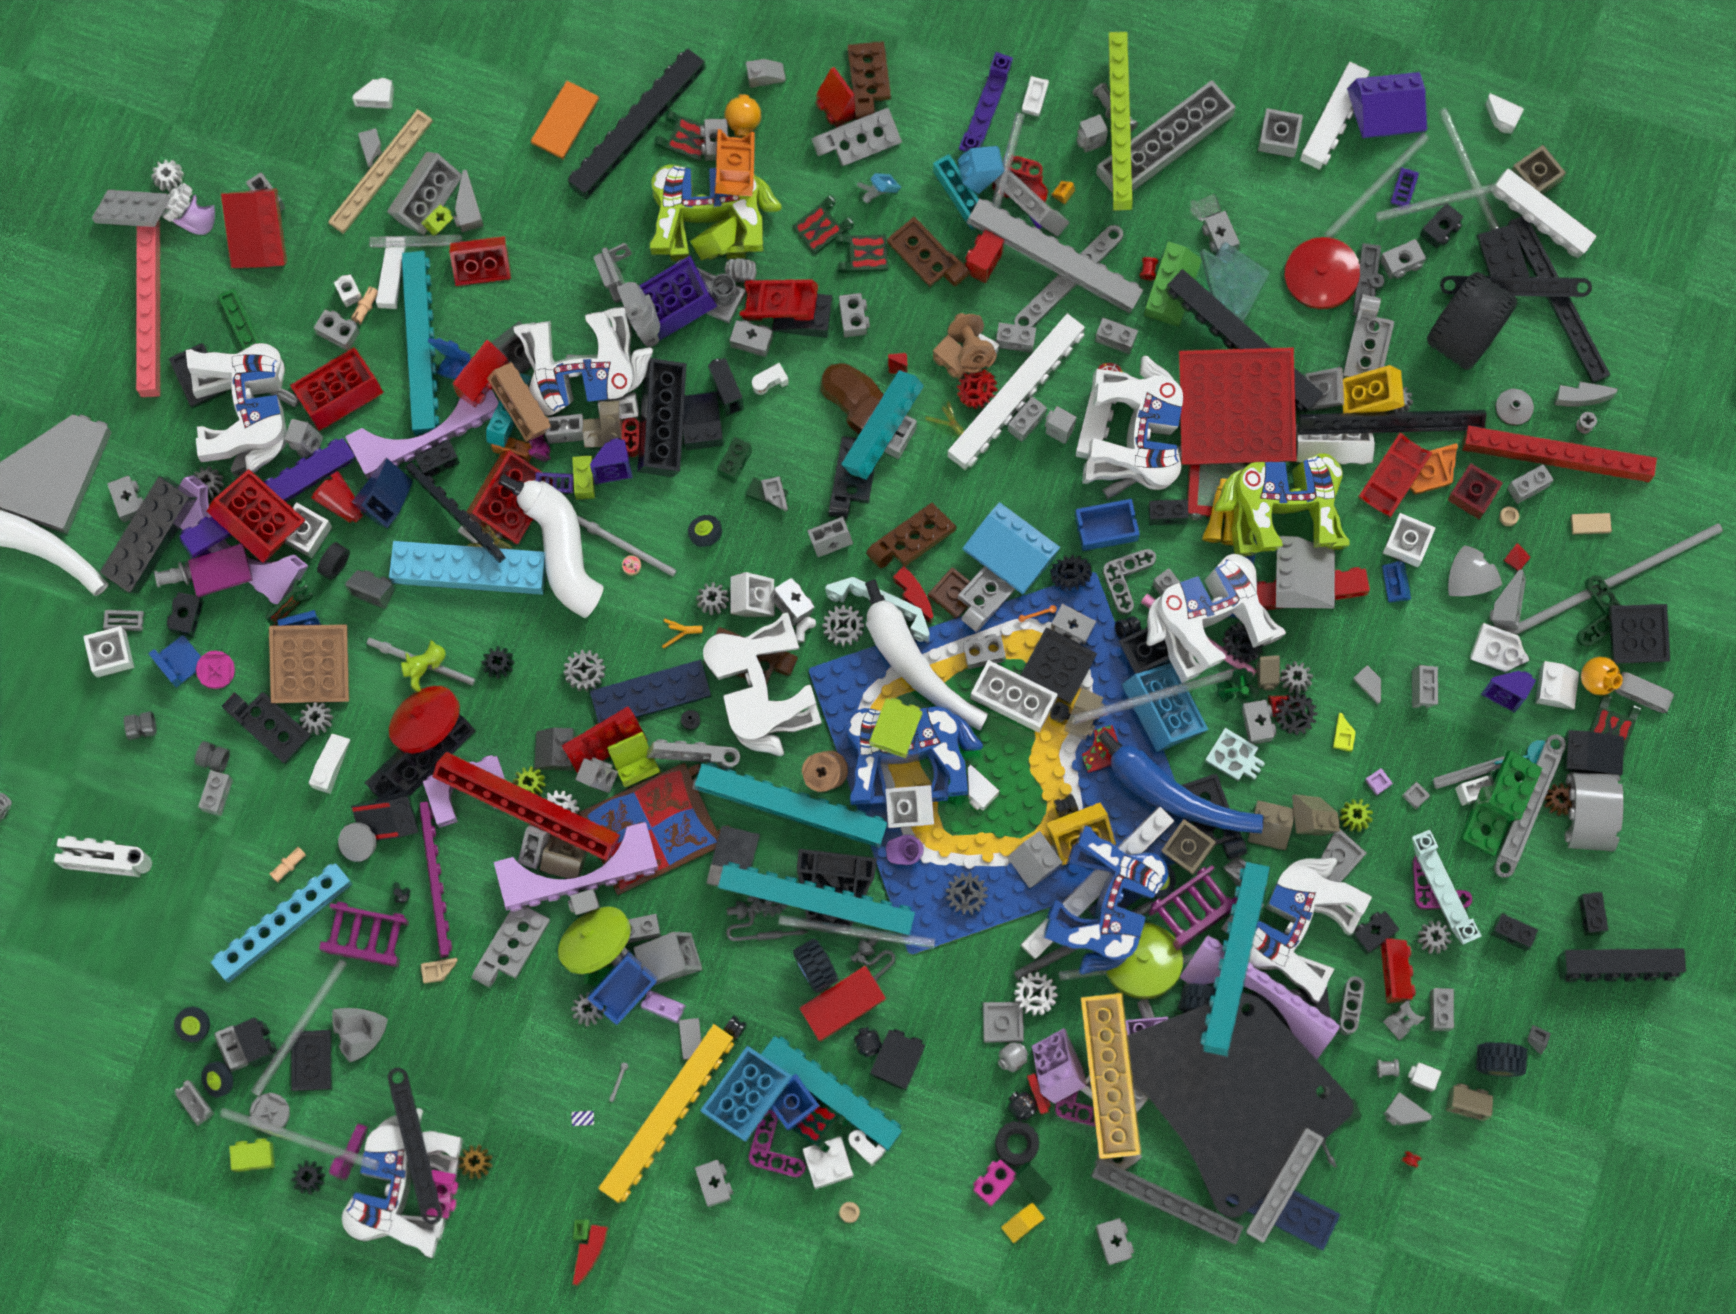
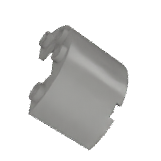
M1572 771L1566 775V785L1571 787L1569 799L1572 800V808L1569 809V819H1572V826L1568 828V831H1565V842H1568V848L1602 851L1616 850L1619 843V837H1616V834L1620 832L1623 820L1622 784H1618V781H1620L1619 775Z

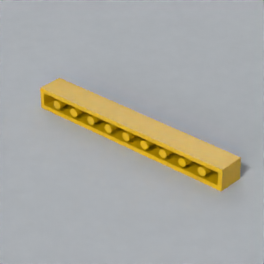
M713 1024L598 1188L600 1191L619 1204L621 1201L625 1202L631 1194L629 1189L633 1184L637 1185L643 1176L641 1175L645 1167L648 1169L654 1161L652 1157L655 1152H660L666 1144L664 1139L668 1134L671 1136L677 1128L675 1124L678 1119L685 1117L689 1111L687 1107L690 1102L694 1103L699 1097V1089L702 1085L706 1086L712 1078L710 1074L713 1069L717 1070L723 1062L721 1058L725 1052L728 1054L735 1044L732 1043L734 1038Z

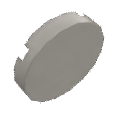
M352 823L345 826L340 832L338 838L339 848L347 859L363 861L374 853L376 837L368 825Z
M267 1093L257 1097L250 1108L252 1123L257 1129L266 1133H274L283 1129L290 1117V1107L287 1101L275 1093Z

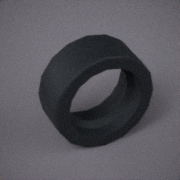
M337 542L333 543L320 559L317 572L329 580H333L344 568L349 558L350 550Z

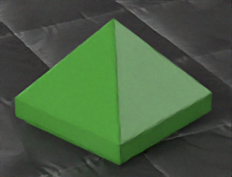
M575 1220L573 1240L588 1239L591 1230L589 1220Z

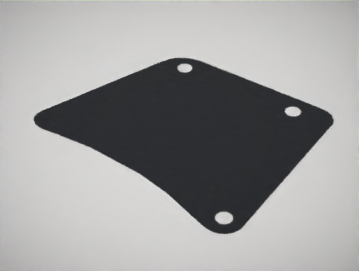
M1245 993L1241 995L1228 1056L1205 1052L1204 1044H1201L1203 1032L1207 1033L1208 1026L1205 1025L1207 1013L1211 1014L1213 1008L1209 1007L1210 1003L1127 1035L1133 1082L1151 1099L1181 1137L1199 1168L1216 1208L1227 1217L1241 1216L1270 1190L1305 1128L1312 1130L1325 1140L1353 1112V1101L1347 1092L1264 1002L1255 996ZM1246 1003L1252 1004L1255 1008L1254 1014L1250 1017L1244 1016L1241 1011L1242 1006ZM1321 1085L1327 1086L1330 1090L1329 1096L1325 1099L1319 1098L1316 1093L1317 1088ZM1235 1194L1238 1196L1239 1204L1236 1207H1229L1226 1204V1197L1228 1195Z

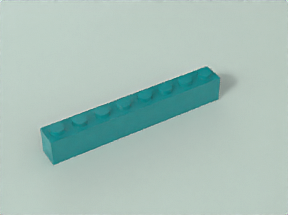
M774 1036L761 1055L790 1075L797 1074L812 1096L844 1115L851 1122V1125L862 1131L878 1145L880 1144L888 1152L902 1134L901 1125L893 1119L891 1121L887 1120L884 1117L885 1113L877 1107L875 1109L871 1108L868 1105L869 1101L861 1095L856 1097L852 1094L853 1089L845 1083L840 1085L836 1082L838 1078L832 1073L827 1072L826 1074L820 1070L822 1066L816 1061L812 1060L809 1062L804 1058L806 1054L798 1048L793 1050L789 1047L790 1042L785 1038Z

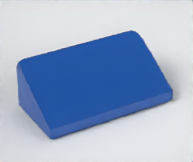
M1397 561L1382 565L1388 602L1410 600L1411 595L1405 563Z

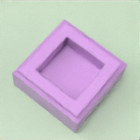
M1379 769L1365 779L1376 796L1393 784L1382 769Z

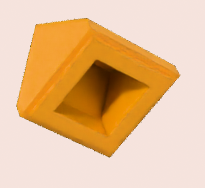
M1061 181L1053 191L1052 196L1065 205L1075 192L1074 183Z

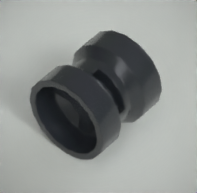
M1135 616L1115 622V632L1120 639L1141 631L1140 621Z
M1072 793L1066 795L1065 799L1058 798L1053 800L1060 818L1066 816L1069 812L1079 811Z

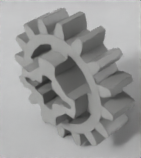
M842 605L840 610L835 606V612L829 610L828 614L830 617L825 616L824 621L827 623L823 624V628L827 629L824 631V635H830L828 641L835 640L834 645L837 646L838 643H841L842 647H845V643L852 646V640L858 642L859 638L857 635L862 636L863 632L860 629L864 628V624L860 623L863 621V617H857L859 611L857 610L853 613L852 607L850 606L846 610L845 605ZM832 621H833L834 624L836 625V627L833 628V631L831 630V627H830ZM854 621L856 622V629H855V631H854L853 628L851 627V625L854 624V623H853ZM840 624H842V625L847 624V628H846V629H845L844 627L840 628Z
M581 650L580 655L574 652V658L568 657L570 663L564 664L565 668L568 669L563 671L564 675L567 676L565 678L567 683L571 682L572 688L577 686L578 691L585 688L586 692H588L589 687L596 689L595 684L601 685L600 678H605L603 671L606 668L602 665L604 663L603 659H598L599 655L597 653L592 656L591 650L587 654L584 653V650ZM584 668H587L586 673H582Z

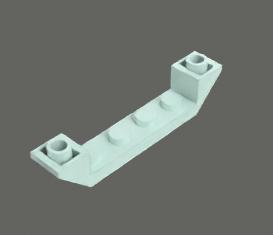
M854 577L828 584L825 588L828 598L835 602L840 601L843 603L850 590L854 595L858 597L864 596L870 600L865 582ZM880 590L881 595H884L885 601L893 603L898 610H901L905 619L909 621L915 620L911 626L912 637L917 641L928 643L930 634L921 608Z
M1427 830L1413 836L1412 841L1417 860L1452 932L1462 944L1481 937L1473 918L1469 920L1436 851L1438 845L1431 831Z

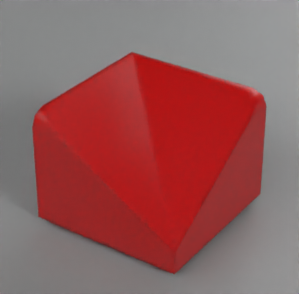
M907 353L888 355L890 374L898 373V371L908 372Z

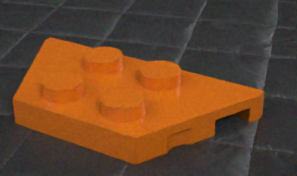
M1457 443L1431 450V457L1410 487V490L1415 495L1452 484L1458 448Z

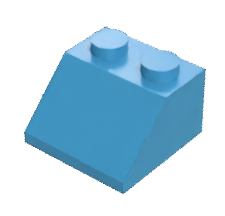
M997 146L970 148L958 159L963 184L977 194L981 193L1005 171L1000 149Z

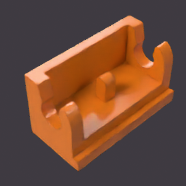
M509 437L505 448L494 444L491 445L493 452L497 454L511 450L528 463L532 457L529 455V449L533 448L531 444Z

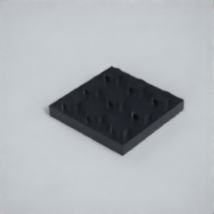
M1667 604L1609 606L1612 661L1616 664L1670 662Z
M1046 627L1020 676L1057 693L1058 699L1071 705L1097 653Z

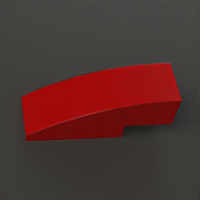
M903 566L893 576V582L905 591L902 594V600L921 608L924 619L931 624L934 616L929 600L920 583Z
M591 1225L588 1245L580 1244L573 1279L574 1285H580L599 1259L606 1242L609 1230L607 1227Z

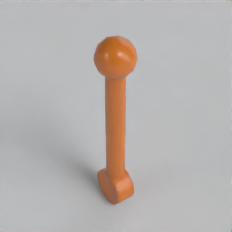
M1051 605L1046 610L1026 616L1020 615L1018 620L1024 622L1026 619L1045 613H1055L1057 608Z

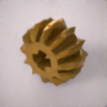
M470 1145V1152L468 1153L464 1149L462 1152L466 1156H459L458 1159L464 1163L458 1166L460 1169L465 1168L462 1172L463 1175H467L470 1172V1179L474 1178L475 1173L477 1178L481 1179L480 1172L487 1175L488 1171L485 1167H492V1164L486 1162L491 1160L492 1156H485L488 1150L484 1149L481 1152L480 1145L476 1147V1151ZM478 1157L477 1159L480 1163L472 1167L471 1160H475Z

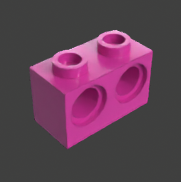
M1001 1160L997 1163L993 1161L986 1169L988 1171L987 1175L984 1178L980 1176L973 1184L975 1186L973 1192L990 1207L993 1206L1015 1180L1013 1176L1016 1173ZM998 1169H1002L1006 1173V1177L1003 1180L995 1177V1172ZM983 1185H991L993 1192L990 1195L984 1194L982 1192Z
M432 1170L439 1201L441 1202L442 1218H448L451 1211H455L457 1200L454 1199V1194L458 1190V1182H455L456 1174ZM434 1208L429 1209L426 1215L431 1216L438 1215Z

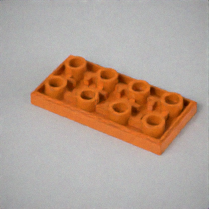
M566 81L531 139V143L564 159L599 101V96Z

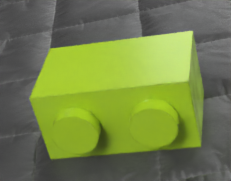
M592 456L573 457L574 493L576 500L595 499V483L590 468V463L593 460Z
M257 1139L255 1143L247 1144V1141L235 1142V1146H230L231 1170L234 1172L275 1167L273 1143L267 1142V1139Z

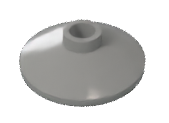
M1506 390L1496 401V412L1499 418L1507 424H1523L1533 414V401L1522 390ZM1517 402L1519 407H1514L1513 403Z

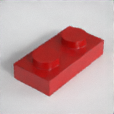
M1036 1074L1027 1076L1040 1113L1042 1115L1049 1113L1048 1108L1051 1107L1049 1099L1041 1094Z

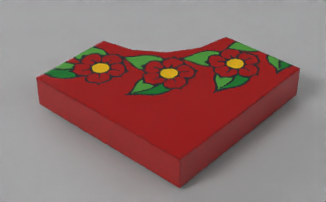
M1113 725L1094 730L1095 739L1092 747L1081 755L1087 773L1111 766L1109 750L1097 737L1107 730L1118 743Z

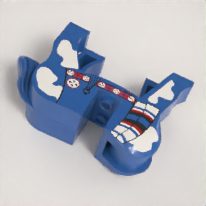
M939 706L922 708L920 711H923V716L920 719L909 748L908 756L905 759L870 746V739L881 711L870 708L859 709L849 717L846 724L847 740L858 756L855 770V787L850 795L851 805L870 803V807L887 806V788L881 764H904L926 758L932 766L934 775L931 785L932 802L948 801L950 796L967 795L965 761L960 753L958 744L964 751L981 750L983 744L975 736L968 723L950 710Z
M1084 825L1081 828L1076 844L1072 846L1067 863L1109 873L1098 899L1095 919L1079 918L1069 912L1061 902L1053 900L1046 918L1048 922L1042 938L1069 948L1092 950V953H1087L1082 959L1079 973L1082 975L1094 971L1114 969L1121 965L1137 949L1146 917L1116 906L1117 903L1122 901L1124 895L1122 889L1145 898H1153L1166 883L1168 877L1167 866L1160 856L1154 853L1128 855L1111 842L1098 837L1091 827Z

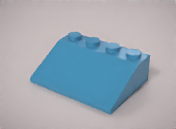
M999 502L962 550L1021 594H1024L1055 559L1060 547Z
M1172 663L1135 674L1121 684L1156 752L1173 747L1209 730L1186 685L1181 682Z
M747 1046L700 1111L716 1124L746 1142L793 1076Z

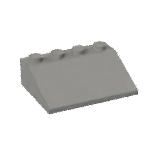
M1279 536L1283 546L1277 550L1276 607L1334 608L1335 550L1326 547L1314 548L1313 542L1299 537Z

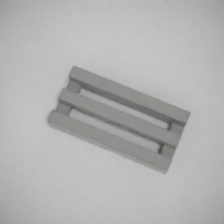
M105 610L103 629L108 630L121 626L125 631H143L144 612ZM109 615L138 616V619L109 618ZM108 623H134L138 625H108Z

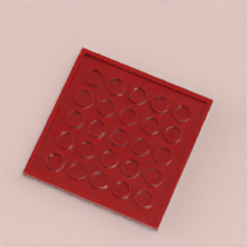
M1294 347L1179 351L1180 387L1183 392L1181 408L1182 465L1296 462Z

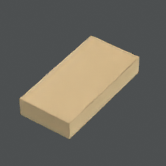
M1610 513L1572 514V534L1611 533Z

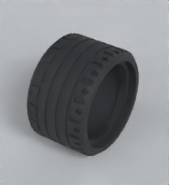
M1480 272L1472 273L1453 296L1427 336L1428 345L1436 348L1438 352L1443 353L1448 359H1452L1454 363L1459 364L1463 369H1471L1482 357L1513 313L1518 303L1517 298L1511 293L1509 294L1505 289L1500 288L1499 285L1493 283L1492 280L1486 278Z

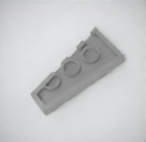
M1341 830L1333 834L1321 859H1337V864L1332 874L1325 878L1334 882H1341L1367 854Z

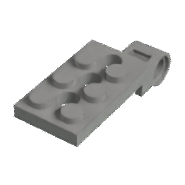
M889 108L811 139L818 156L836 150L842 166L902 143ZM875 127L882 129L881 137H876L873 134ZM858 134H863L866 137L864 144L857 142L856 137ZM843 140L849 144V148L846 151L842 150L839 145Z
M1364 294L1361 296L1343 372V377L1345 378L1384 367L1395 321L1376 317L1381 298ZM1369 323H1377L1379 329L1377 331H1371L1369 329ZM1366 340H1372L1375 344V347L1373 349H1367L1364 345V342ZM1368 358L1370 366L1363 367L1360 364V360Z
M984 566L957 597L969 607L961 620L975 632H978L1016 589ZM993 585L996 590L988 592L985 587ZM980 598L984 604L976 605L973 600Z
M658 739L647 750V758L717 762L723 770L733 769L740 760V754L735 748L708 746L704 742L687 744L686 741H676L675 743H668L667 740ZM724 755H730L733 762H727L724 759Z
M522 906V909L518 911H510L475 968L472 979L489 988L494 983L499 971L516 979L549 925L550 919L526 906ZM525 923L529 926V929L526 932H520L518 926ZM511 940H517L519 946L512 949L508 946V943ZM505 956L509 958V962L506 965H500L498 959Z

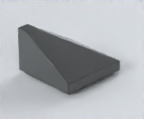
M1532 1025L1527 1041L1542 1055L1547 1047L1551 1033Z

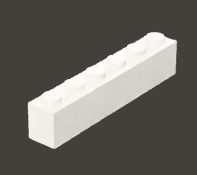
M1349 62L1302 153L1300 161L1319 170L1323 164L1327 165L1331 157L1329 152L1331 149L1334 150L1339 141L1336 139L1338 134H1343L1347 126L1345 121L1347 118L1350 119L1354 112L1347 88L1356 78L1368 77L1369 70Z
M1510 169L1504 171L1490 189L1497 199L1507 203L1511 210L1519 212L1527 222L1533 223L1540 232L1549 235L1556 244L1562 245L1572 256L1579 258L1596 238V235Z

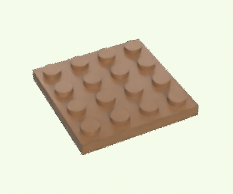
M347 624L269 626L271 703L349 701Z

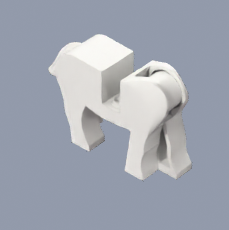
M788 612L782 614L773 624L762 627L746 638L729 634L714 635L706 642L703 650L704 660L718 680L749 672L745 675L748 685H753V687L724 695L730 726L737 739L747 748L753 751L771 753L779 757L784 755V750L780 738L776 735H771L772 733H794L822 724L811 685L805 686L797 695L788 700L768 701L766 681L757 656L799 649Z

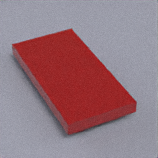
M865 965L799 1009L821 1042L887 999Z

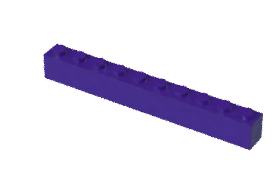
M343 438L340 440L334 439L327 444L328 447L325 449H317L311 454L310 458H302L295 463L296 466L292 469L286 468L279 473L280 476L275 479L271 477L264 481V483L287 502L355 460V455ZM204 517L197 522V526L193 528L190 526L181 532L180 541L193 559L232 534L213 517Z

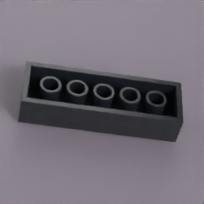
M650 358L643 379L637 472L674 477L680 472L686 363Z
M158 476L100 573L127 592L139 593L198 497L169 477Z
M1684 948L1565 950L1558 955L1559 980L1565 979L1566 983H1574L1578 979H1585V982H1597V979H1604L1605 982H1616V979H1624V982H1635L1636 979L1653 982L1657 978H1663L1666 982L1676 981V978H1680L1686 972Z

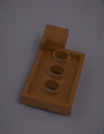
M884 41L848 45L852 87L855 95L856 120L874 114L873 101L891 100ZM865 58H871L873 61L871 63H865L863 60ZM869 73L875 75L871 79L865 77V75ZM869 89L877 91L875 94L867 93Z
M915 216L887 238V243L929 288L943 276L950 284L956 287L970 275L967 267L952 253L950 254ZM914 238L918 241V244L910 246L908 240ZM926 251L930 253V257L923 259L920 257V254ZM938 264L943 269L940 272H935L932 267Z
M930 503L873 543L868 548L866 555L879 568L886 567L891 562L893 555L904 566H907L955 532L956 525L933 503ZM927 524H933L934 528L926 529L925 526ZM914 534L920 536L916 540L910 538V536ZM897 545L905 546L902 550H897L895 547Z
M721 627L718 628L715 634H729L743 637ZM786 651L758 655L759 663L768 662L770 664V668L767 671H763L766 686L773 671L785 676H791L798 657ZM747 671L735 676L747 680L745 674L749 672Z

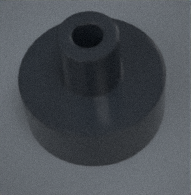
M1062 702L1056 703L1050 713L1051 719L1058 723L1069 720L1071 715L1069 707Z
M688 710L682 714L681 723L686 730L692 731L699 727L701 720L696 711Z

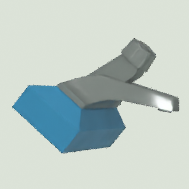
M875 173L871 178L872 186L861 182L857 183L858 187L869 191L862 198L866 203H869L873 198L881 194L897 193L902 188L890 174Z

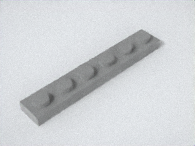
M1308 1128L1304 1129L1248 1226L1246 1233L1264 1243L1324 1139L1322 1136Z

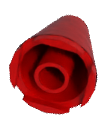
M336 471L331 475V480H325L312 494L311 499L347 522L351 523L354 521L357 523L363 517L362 511L352 503L355 496L341 474Z

